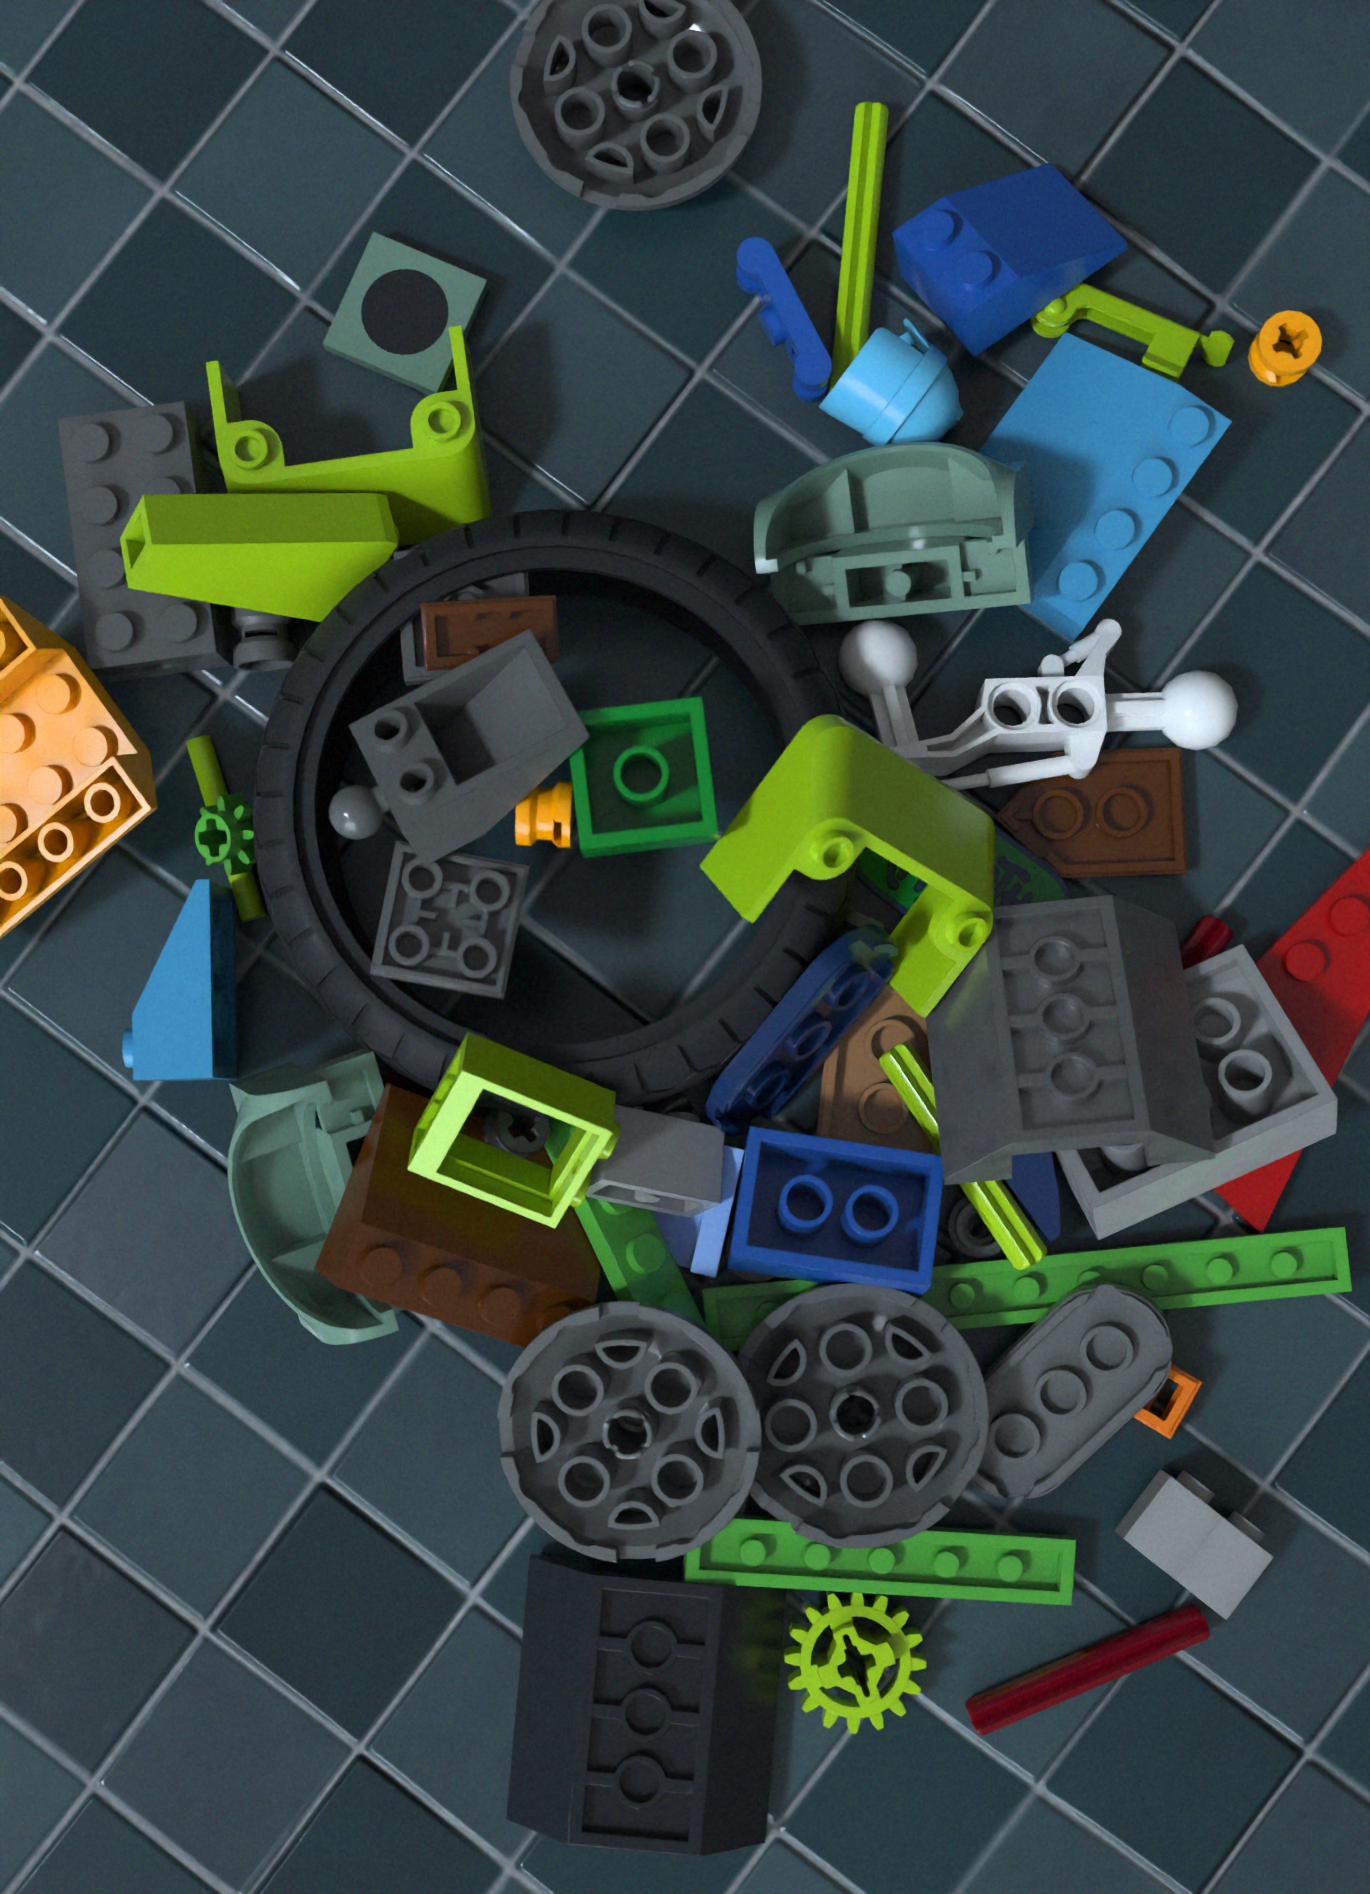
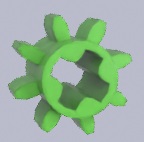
M243 793L218 796L217 805L201 807L199 810L202 817L197 822L195 828L196 846L201 855L206 859L207 866L224 864L227 876L251 872L253 864L257 863L253 833V803L246 804Z

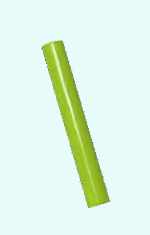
M210 735L199 736L188 740L186 746L205 806L217 805L218 796L229 794ZM253 871L228 876L241 921L248 922L266 916Z

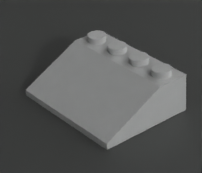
M1243 944L1183 970L1216 1150L1215 1159L1147 1166L1143 1143L1054 1151L1068 1184L1098 1240L1336 1133L1338 1099Z

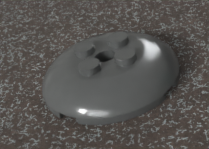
M543 0L529 17L523 28L524 35L517 49L514 64H511L510 97L517 129L525 147L543 172L566 191L585 201L602 207L626 211H648L682 203L699 195L719 181L734 166L752 137L761 106L762 69L752 33L744 18L730 0ZM635 85L644 86L652 92L648 96L646 103L630 101L621 94L628 87Z
M833 1283L816 1287L787 1300L774 1309L758 1324L740 1349L736 1360L749 1379L756 1397L761 1421L760 1459L749 1493L762 1509L765 1508L776 1519L790 1522L791 1529L795 1530L796 1534L824 1545L840 1548L863 1549L894 1544L917 1535L939 1521L950 1511V1506L962 1494L971 1478L975 1477L983 1457L988 1435L989 1409L984 1379L970 1347L958 1330L940 1312L920 1298L901 1290L860 1283ZM853 1394L862 1396L873 1404V1414L870 1420L858 1427L848 1426L837 1417V1409L840 1403Z
M629 1301L606 1302L584 1307L556 1320L542 1330L518 1357L506 1379L498 1405L497 1419H499V1434L502 1448L500 1460L508 1483L519 1503L529 1516L553 1538L584 1555L604 1561L617 1563L619 1558H656V1562L681 1556L700 1547L716 1536L739 1511L753 1484L759 1464L761 1451L760 1413L755 1394L741 1365L730 1350L705 1327L685 1315L654 1304ZM621 1416H632L637 1419L641 1417L644 1420L643 1425L646 1428L647 1435L639 1438L629 1437L618 1427L616 1419Z

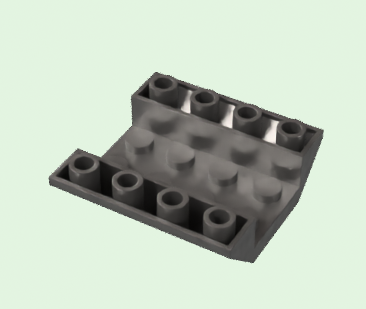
M1114 895L994 907L993 927L987 940L925 1018L944 1184L951 1185L1012 1179L1013 1155L1137 1143L1144 1144L1147 1166L1215 1159L1216 1150L1175 922Z

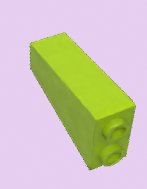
M378 493L143 494L120 537L127 584L130 589L322 622L328 613L356 585L394 557V552L398 550L400 536L397 525L393 523L387 495Z

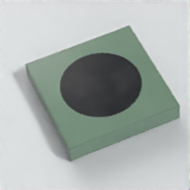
M373 231L322 344L325 350L428 395L442 392L454 367L449 327L461 325L465 339L467 338L489 289L488 281Z

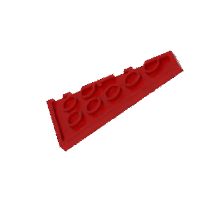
M1370 844L1254 961L1331 1089L1370 1010ZM1303 1148L1212 1190L1256 1233L1262 1234Z

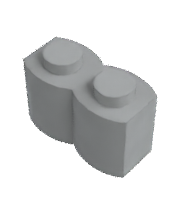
M1160 1469L1114 1531L1227 1620L1274 1558L1259 1546L1266 1534L1235 1510H1233L1227 1520L1207 1505L1215 1494L1184 1470L1175 1480Z

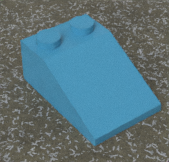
M210 879L195 881L132 1013V1028H126L124 1031L122 1042L123 1060L127 1068H133V1080L191 1081L238 1079L235 899L232 889Z

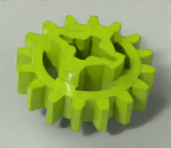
M826 1591L828 1606L820 1609L810 1601L804 1604L805 1613L810 1621L807 1626L794 1622L790 1624L789 1633L800 1645L785 1648L784 1661L793 1666H800V1668L787 1676L790 1690L807 1688V1691L800 1700L801 1708L807 1713L819 1705L822 1706L823 1726L830 1728L836 1722L838 1716L846 1717L850 1734H857L860 1718L869 1717L871 1723L878 1731L884 1728L881 1712L890 1708L895 1714L902 1717L906 1710L900 1697L901 1694L906 1692L919 1695L921 1691L919 1681L910 1675L911 1671L926 1668L924 1654L910 1651V1648L918 1645L923 1640L918 1627L901 1628L906 1623L909 1613L903 1604L888 1612L886 1610L888 1601L886 1594H875L870 1602L864 1600L862 1593L850 1592L849 1599L840 1600L836 1591ZM852 1617L871 1619L882 1625L886 1631L883 1628L870 1631L855 1624ZM830 1625L832 1635L826 1649L816 1652L815 1657L811 1658L817 1638ZM845 1634L849 1635L852 1645L857 1646L859 1653L864 1655V1667L862 1668L866 1679L864 1682L860 1681L857 1671L852 1669L850 1663L845 1662V1650L847 1649L844 1640ZM895 1659H897L896 1669L891 1680L879 1691L877 1684L884 1668L896 1664ZM838 1686L855 1694L856 1700L835 1696L827 1691V1689Z

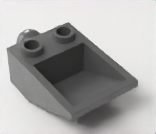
M531 629L516 635L350 724L349 727L378 785L372 789L363 785H350L339 790L330 803V821L335 830L342 836L349 839H364L373 835L379 829L384 813L391 810L400 830L424 866H427L486 834L590 736ZM413 787L416 792H409L410 788Z

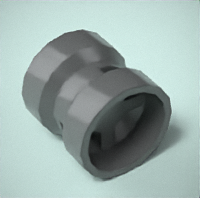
M230 606L231 624L238 629V642L233 646L234 668L257 672L291 668L297 657L296 644L289 639V627L294 622V618Z

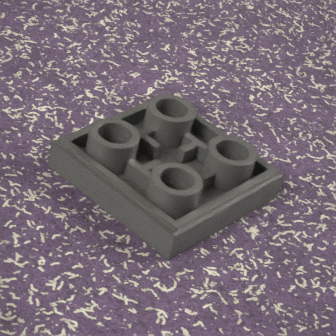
M396 840L370 974L504 1000L529 866L454 851L424 866L410 843Z

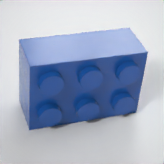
M750 1126L744 1148L727 1269L823 1284L860 1283L901 1290L921 1298L931 1286L944 1178L941 1156Z

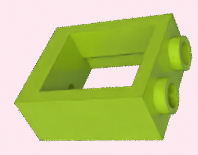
M468 1031L414 1129L407 1170L556 1228L569 1205L577 1208L582 1203L591 1182V1168L597 1158L607 1160L615 1148L621 1130V1123L614 1121L616 1092ZM483 1089L576 1126L551 1170L459 1133Z

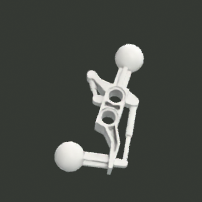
M868 619L853 627L843 637L838 650V668L849 688L869 698L880 742L933 776L948 775L988 753L1064 751L1065 756L986 769L985 773L941 780L956 791L986 785L989 788L1067 774L1075 779L1085 778L1097 762L1103 739L1107 732L1162 730L1163 734L1178 747L1195 751L1213 747L1226 739L1236 724L1238 703L1232 687L1216 673L1198 669L1176 676L1165 685L1162 692L1105 694L1103 676L1105 660L1121 636L1122 630L1117 621L1103 619L1092 634L1070 646L1068 652L1061 656L1051 654L1044 657L1038 668L1037 677L985 679L976 698L974 713L949 735L919 741L905 687L913 679L918 666L916 645L907 630L889 619ZM1086 659L1075 676H1064L1065 667L1075 661L1079 663ZM1070 704L1079 708L1084 715L1085 722L1080 724L1067 722L1058 713L1057 706ZM998 706H1009L1020 714L1023 723L1016 726L1005 725L997 719L993 709Z

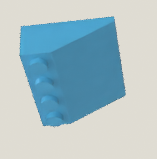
M1065 332L978 452L1000 463L1028 460L1035 524L1028 533L1034 600L1031 604H1021L1020 606L1073 643L1232 421L1181 385ZM972 537V539H981V538H982V537Z

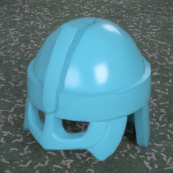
M907 318L903 321L907 332L899 337L886 328L876 329L818 406L830 416L863 434L862 438L874 446L904 442H938L949 429L952 430L964 414L959 403L958 387L952 371L946 364L948 358L933 344H929L921 331ZM912 344L916 345L917 348H918L920 351H918L917 349H915V348L912 347L911 345H912Z

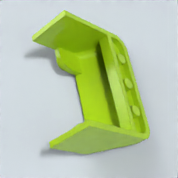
M462 326L449 327L457 390L431 394L417 404L410 422L413 448L291 466L286 464L283 443L274 429L260 421H242L238 390L218 360L206 362L218 457L228 493H378L387 495L393 523L399 529L400 538L397 551H405L430 537L460 525L492 517L493 507L472 360Z
M834 714L817 716L808 721L799 730L699 867L739 914L751 923L755 922L794 868L813 879H831L846 871L865 846L926 882L928 886L889 935L898 944V955L889 956L888 958L895 964L889 984L918 1015L926 1018L991 933L994 916L995 826L993 820L975 802L846 719Z

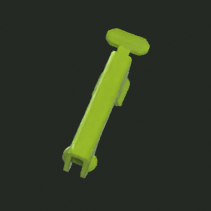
M1083 282L1074 286L1030 318L1034 331L1045 338L1060 337L1068 331L1073 322L1079 319H1087L1144 343L1149 347L1143 356L1140 367L1177 384L1195 347L1204 350L1201 357L1207 364L1220 367L1224 366L1235 342L1230 334L1224 331H1212L1210 336L1207 337L1200 332Z

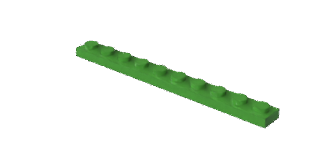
M1336 1225L1264 1232L1262 1234L1254 1233L1048 1253L1031 1267L1020 1271L1013 1267L1007 1257L934 1264L931 1286L920 1299L934 1307L959 1330L1036 1322L1066 1293L1078 1286L1096 1281H1114L1130 1285L1148 1295L1161 1310L1351 1292L1352 1285L1345 1227ZM780 1279L702 1287L706 1327L730 1352L740 1351L753 1330L774 1309L805 1291L829 1284L797 1279Z

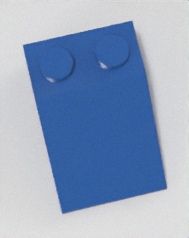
M1051 163L944 195L892 232L901 277L973 357L983 352L1048 306L1052 301L1127 250V241Z

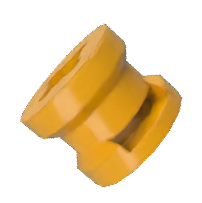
M1287 310L1276 313L1264 323L1260 332L1254 337L1249 346L1248 361L1251 371L1258 380L1269 386L1283 387L1295 383L1303 377L1321 352L1322 336L1320 329L1311 317L1302 312ZM1279 340H1287L1291 344L1288 345L1286 343L1279 342Z
M560 780L554 786L537 785L516 805L515 836L517 846H532L537 840H551L558 848L572 847L575 799L573 782L571 780Z

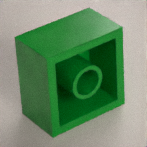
M702 697L576 711L590 736L569 756L580 850L584 858L715 843L718 841V826Z

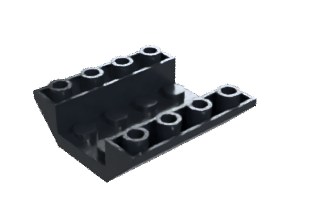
M530 1554L506 1819L567 1845L702 1857L765 1843L786 1588L685 1582L683 1578L601 1571L594 1570L595 1560Z

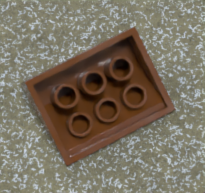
M386 1083L314 1269L335 1287L526 1348L542 1330L556 1320L576 1310L594 1305L601 1264L574 1207L569 1205L556 1228H552L407 1170L414 1129L431 1099ZM469 1113L459 1133L486 1143L484 1137L487 1135L486 1132H483V1126L486 1125V1122H484L485 1118ZM508 1127V1131L514 1139L522 1136L523 1132ZM544 1145L538 1151L523 1158L550 1170L554 1166Z

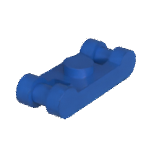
M762 237L747 238L737 249V284L746 293L757 294L764 308L758 312V316L767 338L774 347L782 343L794 365L792 382L794 394L803 402H818L825 397L829 389L832 372L831 358L772 245Z

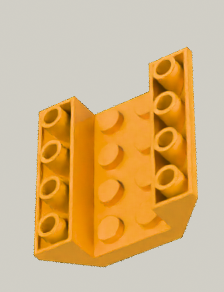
M0 596L1 940L157 809L151 756L148 748L76 648L6 596Z

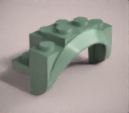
M940 442L887 444L835 458L810 470L784 488H777L759 501L755 511L753 535L756 574L770 573L773 598L799 626L1031 604L1034 600L1028 533L1035 524L1028 460L1000 463L971 449ZM972 537H982L981 539H972ZM840 550L836 554L819 555L831 551Z
M363 1048L305 1069L288 1062L230 1082L229 1086L238 1113L228 1154L230 1197L243 1239L268 1283L285 1303L298 1314L301 1325L326 1344H352L399 1331L395 1313L405 1309L335 1287L314 1269L384 1091L374 1051ZM316 1110H317V1114H318V1117H319V1119H317V1120H316Z

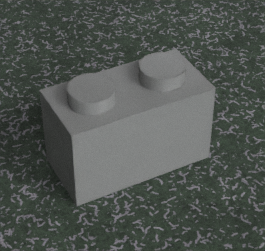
M615 1104L614 1121L621 1123L619 1138L607 1160L597 1158L591 1168V1182L585 1197L691 1218L721 1204L724 1132L722 1133L716 1126L700 1123L701 1118L692 1113L670 1112L662 1115L644 1111V1106L631 1108Z

